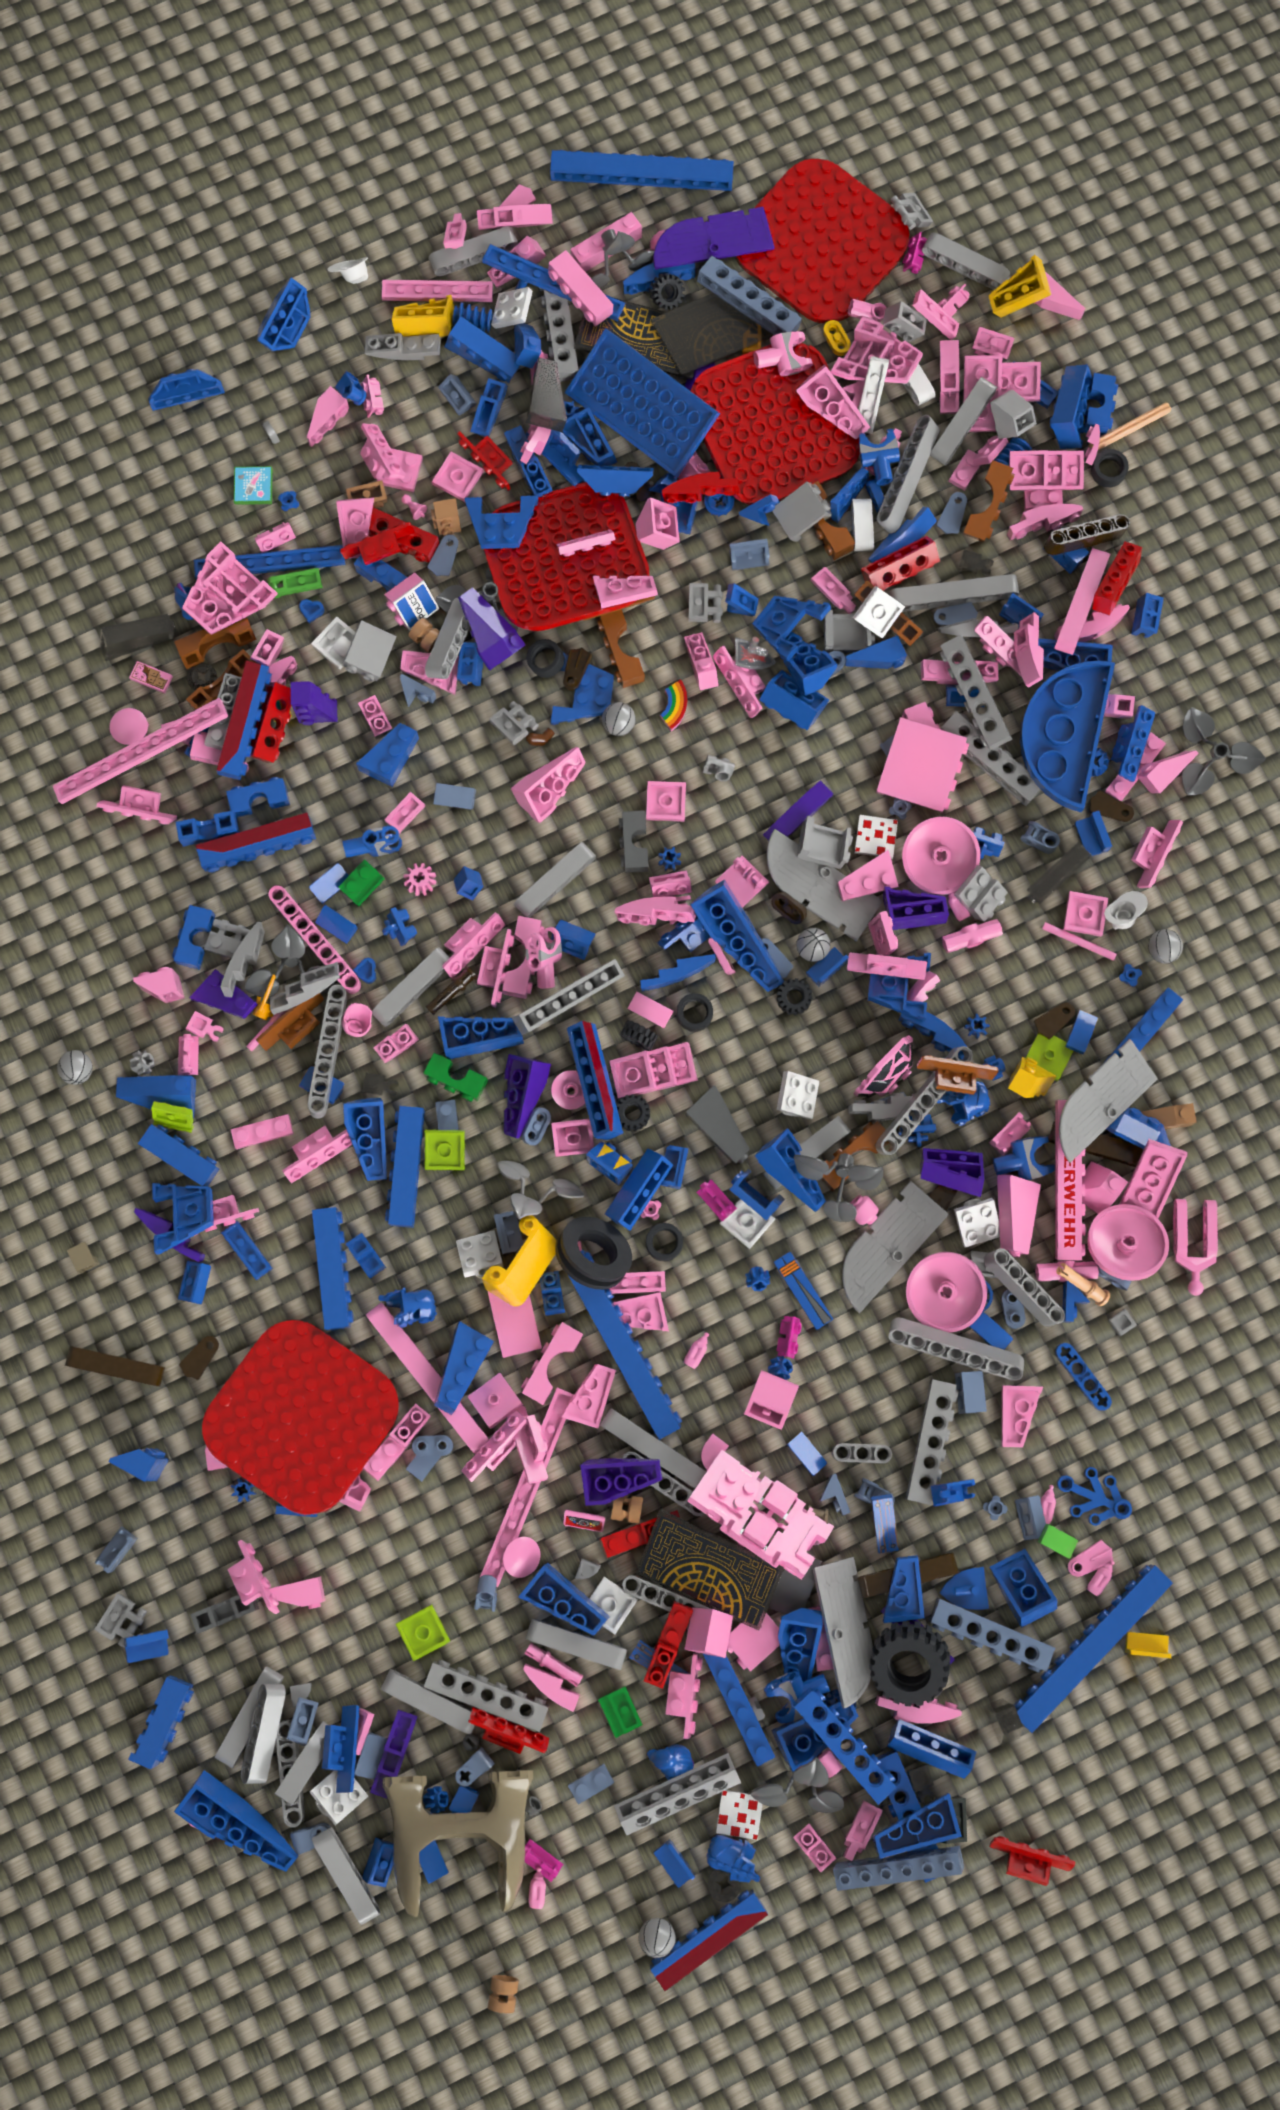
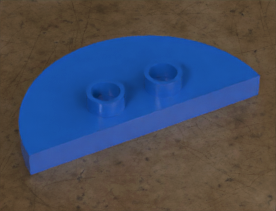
M1082 662L1055 673L1035 692L1027 706L1021 723V754L1032 780L1053 801L1081 813L1084 810L1115 666L1114 662Z

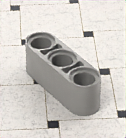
M840 1443L836 1444L831 1452L832 1457L839 1462L887 1463L892 1457V1451L888 1446L875 1444ZM839 1447H844L847 1452L846 1456L842 1459L836 1455V1450ZM860 1447L867 1451L864 1459L857 1457L856 1452ZM880 1448L885 1449L887 1452V1457L884 1460H880L877 1457V1451Z

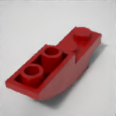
M707 472L688 476L662 489V496L664 502L677 503L678 501L695 503L696 501H702V494L707 496H714L715 494L732 496L739 494L740 486L738 478L721 479L720 472Z
M678 1510L661 1515L683 1525ZM661 1516L600 1538L605 1557L609 1558L650 1543Z
M674 1601L656 1643L643 1680L644 1682L663 1689L693 1613L691 1607Z

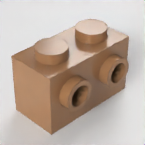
M382 480L346 489L347 500L374 497L373 507L376 509L383 507L384 503H387Z
M456 498L433 502L434 509H431L434 529L438 528L439 535L446 536L452 535L455 532H461Z

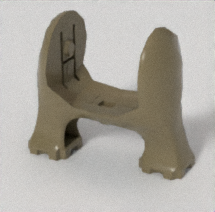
M533 1770L488 1773V1781L491 1784L493 1793L491 1805L486 1812L428 1814L422 1807V1794L424 1786L427 1784V1776L385 1777L382 1779L393 1820V1865L396 1887L407 1914L417 1917L419 1913L421 1886L419 1852L432 1841L456 1837L486 1839L498 1851V1896L502 1912L512 1908L523 1879L525 1863V1808L528 1791L533 1780Z

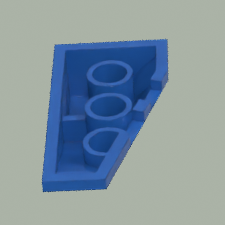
M787 1128L765 1144L754 1156L768 1174L816 1212L826 1200L817 1181L807 1179L798 1172L794 1155H801L800 1151H802V1148Z

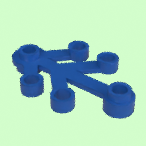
M1093 1467L1086 1468L1084 1475L1090 1480L1094 1492L1075 1484L1070 1476H1061L1057 1480V1487L1060 1491H1072L1091 1500L1081 1505H1072L1069 1513L1073 1517H1080L1082 1513L1102 1505L1110 1509L1100 1514H1090L1088 1522L1091 1525L1097 1526L1102 1521L1114 1516L1118 1519H1126L1131 1515L1132 1506L1129 1501L1121 1498L1114 1476L1108 1475L1103 1479V1484L1109 1488L1113 1500L1106 1498L1097 1477L1098 1472ZM1090 1469L1094 1471L1093 1477L1088 1476ZM1108 1478L1113 1480V1484L1110 1486L1106 1482ZM1063 1480H1066L1068 1482V1486L1066 1488L1062 1487L1061 1482ZM1119 1505L1124 1506V1511L1122 1513L1118 1511ZM1075 1507L1079 1509L1077 1515L1073 1514V1508ZM1093 1516L1098 1517L1097 1523L1092 1522L1091 1519Z

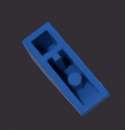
M525 323L514 325L515 364L533 369L541 354V339L533 326Z
M897 635L845 656V666L880 669L898 668L904 664L907 654Z

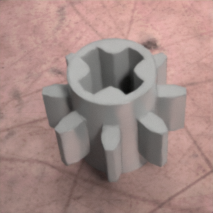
M144 1050L143 1052L137 1051L132 1054L133 1058L129 1059L130 1067L138 1075L142 1073L146 1075L152 1071L151 1067L155 1066L154 1058L150 1053Z

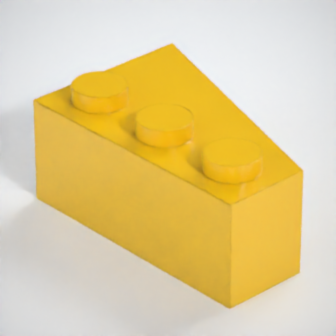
M1035 254L1027 264L1016 270V273L1009 280L1006 279L988 295L993 313L1000 318L1052 295L1042 260Z
M446 295V299L435 301L434 298L429 299V303L418 305L416 302L394 307L392 323L395 334L401 333L403 337L439 334L440 337L448 336L453 325L454 305L452 295Z
M1022 1057L1010 1077L1008 1089L1024 1098L1045 1096L1057 1076L1038 1066V1062L1034 1059Z

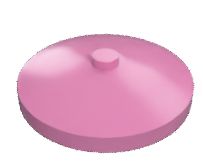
M949 817L930 818L918 824L909 833L902 852L903 866L909 879L918 888L932 894H950L956 892L976 866L979 865V843L974 833L964 823Z
M1120 1204L1104 1209L1095 1217L1088 1231V1249L1095 1263L1109 1275L1122 1280L1134 1281L1152 1276L1162 1267L1168 1255L1169 1239L1163 1224L1152 1213L1135 1205Z
M938 1252L925 1257L914 1267L907 1281L906 1298L911 1312L923 1325L946 1332H957L972 1325L981 1315L987 1300V1285L981 1270L973 1261L958 1253Z

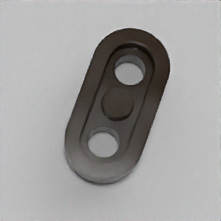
M780 891L772 897L771 904L773 908L791 923L800 924L806 919L807 911L805 907L788 893Z

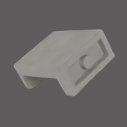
M807 481L778 503L773 510L786 534L794 542L802 539L801 534L823 517H830L832 515L829 510L831 506L825 499L821 498L819 495L821 490L816 484L813 485Z
M830 610L824 617V651L828 653L832 651L855 653L874 645L875 636L871 634V630L853 618L855 614H833V610Z
M361 620L342 666L346 667L345 669L350 673L355 674L357 672L363 675V678L368 681H377L382 674L397 636Z
M807 816L801 826L797 858L841 869L850 859L848 848L853 839V836L850 835L851 828L847 827L845 831H839L814 824V817Z

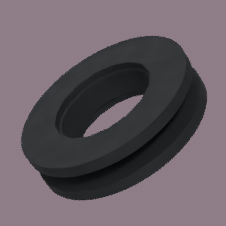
M579 1217L573 1219L566 1225L556 1241V1257L562 1269L573 1280L592 1289L603 1290L616 1286L623 1279L632 1264V1251L626 1238L614 1226L598 1218ZM578 1241H591L599 1245L607 1253L610 1265H598L589 1261L580 1252L577 1244Z

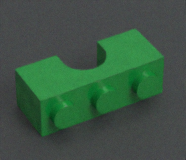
M433 1053L423 1073L427 1077L426 1081L437 1085V1083L445 1086L444 1089L453 1094L456 1091L462 1094L461 1097L469 1102L473 1100L478 1102L488 1082L487 1077L469 1069L463 1079L455 1080L450 1077L452 1061Z

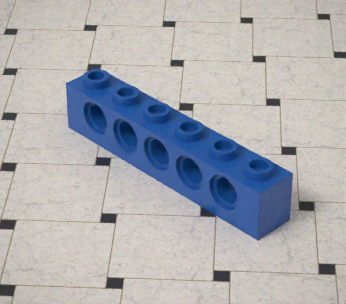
M810 1687L792 1705L879 1805L897 1788L893 1783L896 1779L888 1770L882 1771L879 1767L882 1763L874 1754L869 1756L865 1751L867 1748L865 1743L860 1738L856 1740L851 1735L853 1729L846 1721L842 1724L837 1717L840 1714L832 1705L829 1708L825 1705L823 1701L826 1698L818 1689L814 1692ZM816 1707L823 1708V1713L819 1717L813 1716V1710ZM830 1723L837 1724V1729L833 1733L827 1732V1726ZM844 1739L851 1741L848 1749L841 1748V1742ZM862 1755L865 1757L862 1765H855V1758ZM878 1772V1779L873 1782L869 1781L870 1773Z
M892 1750L877 1758L882 1763L879 1767L883 1772L886 1770L896 1772V1780L893 1783L897 1788L887 1797L891 1803L888 1806L892 1817H897L899 1821L903 1819L905 1812H915L921 1807L897 1751ZM873 1772L875 1777L878 1778V1772ZM903 1791L905 1793L902 1801H895L894 1796L896 1792ZM936 1844L907 1851V1853L938 1849ZM935 1878L923 1879V1880H924V1882L926 1883V1882H929V1881H931V1880H933V1879H935Z

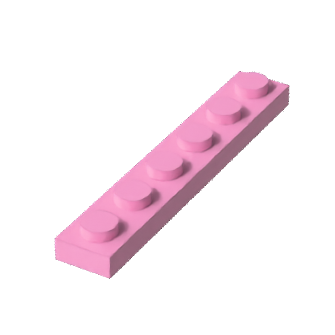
M382 280V301H429V299L433 298L435 301L446 299V295H452L453 302L493 301L492 281Z

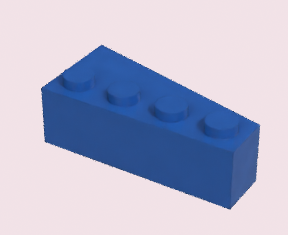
M1088 364L1066 366L1065 373L1061 377V388L1058 389V399L1054 404V414L1050 418V428L1055 433L1060 449L1082 448L1083 445L1080 434L1085 431L1083 416H1087L1086 400H1089L1092 384V375Z
M549 1563L540 1569L518 1597L593 1636L610 1618L606 1612Z
M172 1675L166 1677L154 1703L157 1706L156 1710L152 1709L146 1720L148 1728L147 1730L144 1729L136 1741L139 1747L135 1753L131 1752L128 1760L148 1769H153L160 1762L164 1763L168 1755L166 1750L168 1743L173 1742L177 1733L174 1730L177 1722L180 1723L185 1715L183 1710L185 1703H189L194 1691L191 1690L193 1684Z
M946 1793L872 1837L877 1856L881 1859L962 1837L950 1793Z

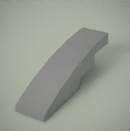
M976 618L937 628L938 632L944 634L980 637L974 631V628L978 625ZM1016 623L999 627L1006 634L1014 633L1019 629Z
M257 922L244 937L226 969L220 986L226 997H232L236 980H245L248 965L257 964L265 934L262 922Z
M338 962L300 974V981L285 985V992L270 997V1010L273 1015L311 999L340 978Z

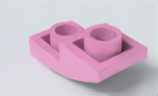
M1095 424V427L1090 426L1086 437L1089 438L1087 442L1094 445L1093 448L1088 447L1084 458L1087 459L1085 463L1091 466L1099 446L1100 427L1098 424Z
M375 695L358 703L375 737L392 729Z
M930 971L926 972L925 979H918L907 993V1001L924 1002L927 1000L928 997L925 991L932 990L936 986L935 984L940 982L938 976Z
M636 992L628 1007L632 1012L662 1028H665L673 1013L669 1008L639 992Z
M405 1024L394 1034L387 1036L378 1043L374 1049L384 1063H387L419 1039L409 1025Z
M810 1824L793 1837L820 1872L837 1859Z

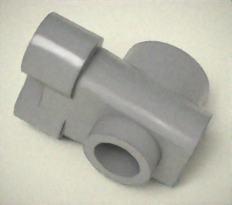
M707 755L702 773L710 775L712 773L715 774L717 780L728 781L733 774L735 764L731 763L727 758L718 759L716 756Z

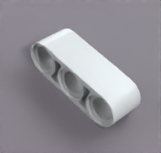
M918 363L908 383H903L917 406L935 398L934 388Z
M871 498L852 499L854 551H873Z

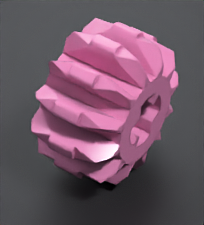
M414 863V869L407 868L409 874H404V879L407 880L404 882V885L409 887L408 891L410 893L415 891V895L419 896L420 891H422L423 895L426 896V890L428 889L432 892L433 888L431 885H436V880H434L436 874L431 872L432 868L430 866L425 868V864L421 863L420 868H418L417 864ZM420 877H423L424 880H421L420 883H418L416 879H420Z

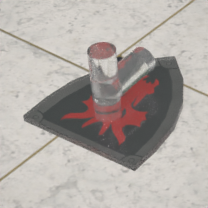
M753 637L751 642L735 638L736 666L747 669H765L776 664V661L771 657L767 649L757 646L760 641L757 637Z

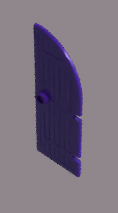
M764 207L748 209L749 215H744V211L740 210L707 216V222H704L703 217H697L673 224L664 231L656 243L653 255L654 268L662 269L708 261L711 256L721 259L774 250L775 247Z

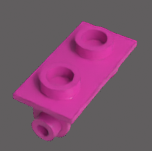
M922 232L909 239L908 252L903 260V272L911 269L912 273L917 274L921 270L924 259L922 258L924 256L922 248L927 241L925 237H921Z
M712 1180L700 1185L701 1189L697 1191V1194L722 1222L737 1209Z
M784 1316V1319H781L779 1333L785 1334L786 1338H778L777 1356H786L794 1359L795 1354H797V1338L802 1328L799 1318Z
M531 1839L525 1845V1863L534 1870L537 1867H541L542 1875L552 1882L564 1864Z

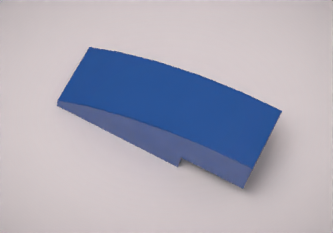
M488 378L470 432L489 437L508 388L507 384Z

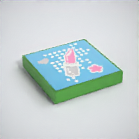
M272 466L234 467L235 505L272 504Z

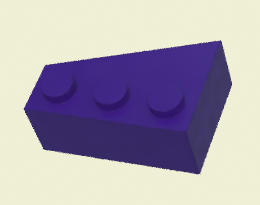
M310 681L291 682V705L299 723L313 725L314 723L338 722L337 700L335 698L330 699L328 693L322 694L321 689Z
M884 887L883 901L885 911H887L888 916L892 919V930L946 924L949 916L946 897Z
M923 1148L920 1162V1179L981 1197L984 1184L983 1154Z

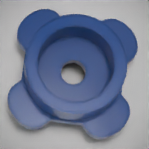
M287 491L279 495L278 499L281 501V509L283 511L299 507L294 491Z
M1126 964L1124 971L1119 975V979L1134 987L1137 985V979L1142 975V971L1133 968L1130 964Z

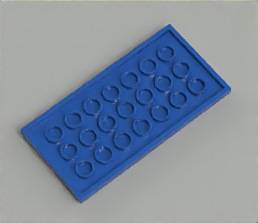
M606 328L565 391L568 396L585 409L589 407L593 415L677 478L720 415L717 410Z

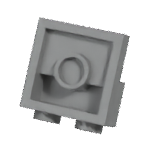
M977 865L954 895L975 919L985 922L993 917V910L1005 902V895L1008 892L998 880L992 879L982 866Z

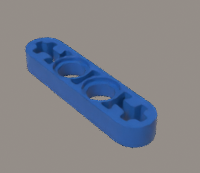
M1068 1343L1059 1344L1055 1349L1056 1358L1092 1406L1099 1411L1109 1409L1112 1403L1111 1397L1073 1346ZM1061 1347L1064 1349H1069L1067 1354L1070 1358H1073L1074 1356L1076 1358L1075 1360L1070 1361L1068 1365L1066 1364V1361H1069L1067 1356L1060 1355V1353L1062 1352ZM1074 1363H1079L1082 1366L1080 1374L1073 1373L1072 1365ZM1087 1379L1092 1380L1095 1384L1094 1389L1091 1391L1086 1390L1084 1387V1382ZM1099 1389L1101 1392L1097 1393L1098 1396L1106 1398L1105 1406H1098L1099 1399L1096 1395L1091 1397L1090 1394L1097 1392Z

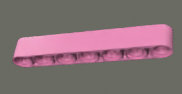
M1092 548L1054 649L1073 655L1110 553Z
M282 886L272 887L269 890V898L274 906L324 966L336 962L344 966L343 971L339 973L340 978L337 981L345 988L346 992L350 994L357 993L361 988V982L353 970ZM277 893H283V897L280 900L274 899ZM288 908H295L293 914H286ZM301 922H307V926L304 929L298 928ZM319 936L320 939L317 943H310L312 937ZM329 950L332 952L330 957H322L325 951ZM349 980H356V984L353 987H347L346 984Z

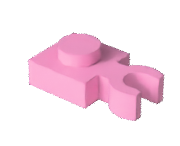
M196 1011L186 1027L187 1031L201 1038L208 1034L210 1039L218 1042L219 1037L215 1036L213 1032H223L221 1026H212V1019Z

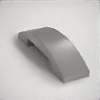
M324 1721L313 1734L275 1792V1795L290 1805L294 1804L323 1759L325 1725H328Z

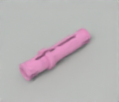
M532 1642L524 1653L540 1663L541 1667L545 1666L575 1687L578 1686L583 1678L582 1674L550 1655L551 1652L540 1649Z

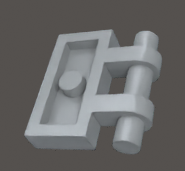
M904 193L899 199L896 195L891 198L894 210L899 212L902 222L910 230L915 226L917 228L929 227L932 224L933 220L915 193Z
M689 583V622H708V615L713 616L714 623L721 622V616L723 615V609L721 608V600L723 599L721 585H714V591H708V584ZM708 599H713V607H708Z
M513 701L509 705L511 708L509 712L503 707L489 720L514 746L528 735V731L525 728L530 727L532 730H536L539 725L535 722V718L532 715H528L520 704L518 705ZM520 717L522 720L518 722L515 718Z
M215 919L213 926L218 927L219 932L210 931L204 950L232 959L242 942L243 936H246L250 930L240 924L237 926L230 924L229 921L224 919L222 921ZM226 932L236 933L235 938L225 936Z
M117 1593L94 1630L110 1640H113L118 1634L122 1637L118 1645L125 1648L124 1638L134 1636L133 1634L137 1627L144 1622L147 1610L140 1607L137 1614L132 1612V1609L136 1604L120 1593ZM128 1618L132 1622L128 1626L127 1630H125L121 1627L124 1624L125 1620Z

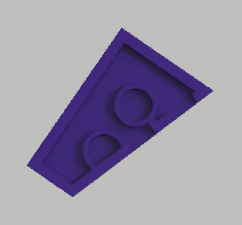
M216 969L189 997L192 1001L206 1004L209 1007L223 1010L226 1013L243 1019L258 1005L236 985L232 997L224 996L220 987L224 975Z

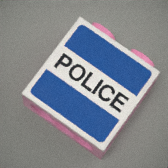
M413 573L384 594L388 600L386 605L391 612L396 614L394 616L396 622L400 626L404 625L409 631L417 621L422 618L426 619L439 610L426 583L416 573Z

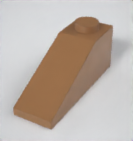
M1193 1103L1142 1112L1147 1117L1159 1120L1165 1129L1187 1127L1197 1123Z

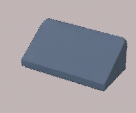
M450 374L438 386L458 415L463 414L477 404L456 375Z
M1039 1495L1016 1499L1015 1504L1024 1540L1040 1538L1046 1522Z
M298 1698L286 1739L306 1746L318 1702Z
M371 1732L367 1734L355 1769V1775L375 1780L388 1738Z

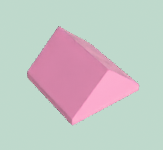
M590 1119L552 1123L556 1157L586 1154L594 1148Z
M692 1608L693 1613L690 1618L685 1650L725 1658L733 1616L714 1609Z

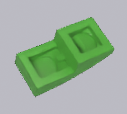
M1049 1524L1045 1525L1038 1540V1543L1068 1559L1071 1558L1078 1542L1077 1539Z

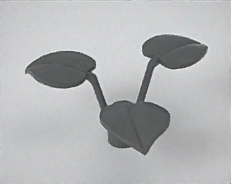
M609 229L601 235L605 245L603 247L605 273L597 274L591 279L600 289L608 284L610 281L608 277V255H615L622 251L627 259L632 262L628 265V269L637 271L653 262L654 251H646L639 254L635 259L631 258L626 250L635 244L634 238L620 231L616 235L614 229Z
M488 567L486 570L488 583L478 593L486 601H492L494 609L517 632L518 626L506 617L502 608L499 611L497 609L495 598L498 587L494 583ZM460 585L449 586L436 597V602L448 614L453 600L460 597L467 590Z
M1193 707L1188 710L1184 717V736L1192 743H1197L1202 739L1203 742L1213 747L1210 750L1212 759L1204 767L1200 763H1191L1183 770L1182 783L1187 795H1199L1213 785L1215 775L1212 771L1207 770V768L1215 760H1221L1228 756V758H1231V768L1239 774L1252 772L1266 760L1262 752L1249 743L1238 742L1231 747L1230 754L1227 744L1223 742L1217 744L1215 741L1212 742L1205 737L1213 734L1215 723L1208 714Z
M286 925L272 942V951L278 957L284 958L275 974V979L278 978L284 965L288 967L298 965L301 974L305 973L302 961L299 960L305 953V944L300 935L289 925ZM320 966L311 967L308 971L320 968ZM267 969L255 971L247 979L245 990L258 997H264L272 973ZM274 980L268 997H272L278 992L279 982L277 980ZM335 982L320 992V994L328 993L329 989L336 985Z
M846 1153L840 1154L838 1161H834L830 1168L826 1162L804 1155H794L798 1172L807 1179L820 1180L823 1174L828 1175L834 1168L836 1174L842 1177L837 1201L827 1200L824 1204L825 1214L837 1222H850L857 1215V1210L851 1203L841 1202L845 1177L849 1176L851 1182H855L858 1188L864 1190L877 1188L883 1177V1167L854 1165V1158Z
M817 1757L792 1772L786 1789L783 1790V1787L778 1784H768L750 1792L751 1796L763 1805L769 1807L781 1806L787 1802L785 1794L789 1793L795 1779L800 1784L811 1785L814 1796L809 1798L808 1803L814 1810L821 1813H833L844 1808V1800L839 1793L831 1790H824L820 1793L816 1791L815 1787H823L829 1780L825 1767Z

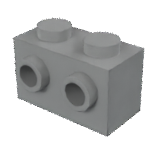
M900 301L885 309L883 325L903 338V340L911 342L925 334L927 319Z

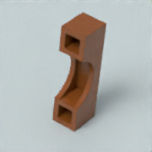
M992 460L985 477V482L990 486L993 493L992 503L984 512L970 515L963 535L985 542L986 538L990 539L994 529L991 528L993 520L997 521L1001 510L998 507L1000 502H1005L1008 494L1005 489L1007 484L1011 485L1015 474L1012 471L1014 468Z
M819 481L813 483V485L816 484L821 490V494H819L821 498L827 501L828 496ZM824 518L813 525L816 529L815 534L817 538L823 541L828 556L831 555L833 560L854 550L855 541L846 527L837 528L831 526Z
M866 580L855 592L854 596L863 603L874 586ZM902 612L890 627L908 646H911L923 633Z
M622 609L599 616L597 625L599 631L604 632L603 642L605 648H609L611 652L609 660L611 665L616 667L615 677L617 682H621L623 688L644 682L645 675L639 658L626 655L618 646L620 636L627 630V623Z
M247 617L212 635L203 629L174 642L186 669L204 662L206 653L217 644L228 642L241 647L257 639Z
M242 649L229 661L226 670L215 682L205 687H199L186 698L188 704L195 711L216 700L225 673L242 677L246 661L256 662L250 659L251 656Z
M878 1121L874 1124L872 1122L868 1123L862 1129L864 1131L859 1137L857 1134L848 1141L850 1144L845 1149L841 1147L833 1154L835 1157L830 1162L826 1160L824 1162L830 1168L834 1161H838L839 1155L843 1153L852 1155L860 1150H868L877 1154L876 1142L886 1129ZM885 1141L883 1147L889 1144V1142ZM834 1168L828 1175L823 1174L821 1180L833 1192L840 1186L842 1177L836 1174Z

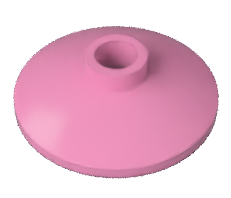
M577 1071L562 1072L554 1079L551 1088L552 1097L560 1107L573 1110L585 1104ZM569 1088H573L575 1093L570 1095L567 1091Z

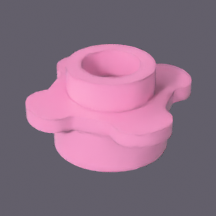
M649 1201L640 1216L657 1220L661 1203L659 1201Z

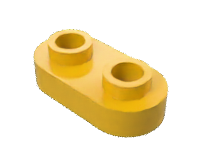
M828 321L824 325L823 335L834 354L845 356L851 346V342L838 321Z

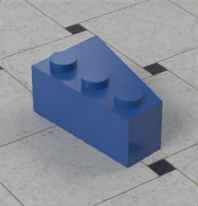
M589 407L556 425L594 465L611 466L617 462Z
M399 723L356 763L358 770L393 787L419 740L417 731Z

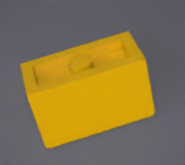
M1127 1632L1125 1653L1171 1658V1654L1168 1653L1169 1636Z

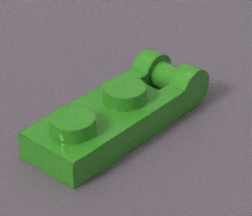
M319 568L272 576L267 579L268 585L278 593L274 599L284 595L323 588ZM283 583V587L278 588V585Z

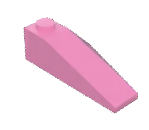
M825 365L809 376L796 390L809 408L816 411L854 439H857L859 434L871 428Z
M575 747L524 777L511 790L518 804L536 822L540 823L557 807L555 804L560 797L565 795V789L571 781L575 780L586 762L579 748Z

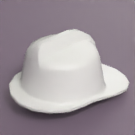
M368 257L336 263L330 266L328 271H340L347 282L353 284L360 283L368 279L365 263Z
M1137 891L1127 892L1105 909V918L1112 924L1115 930L1130 928L1135 923L1136 918L1146 910L1148 905L1147 897Z

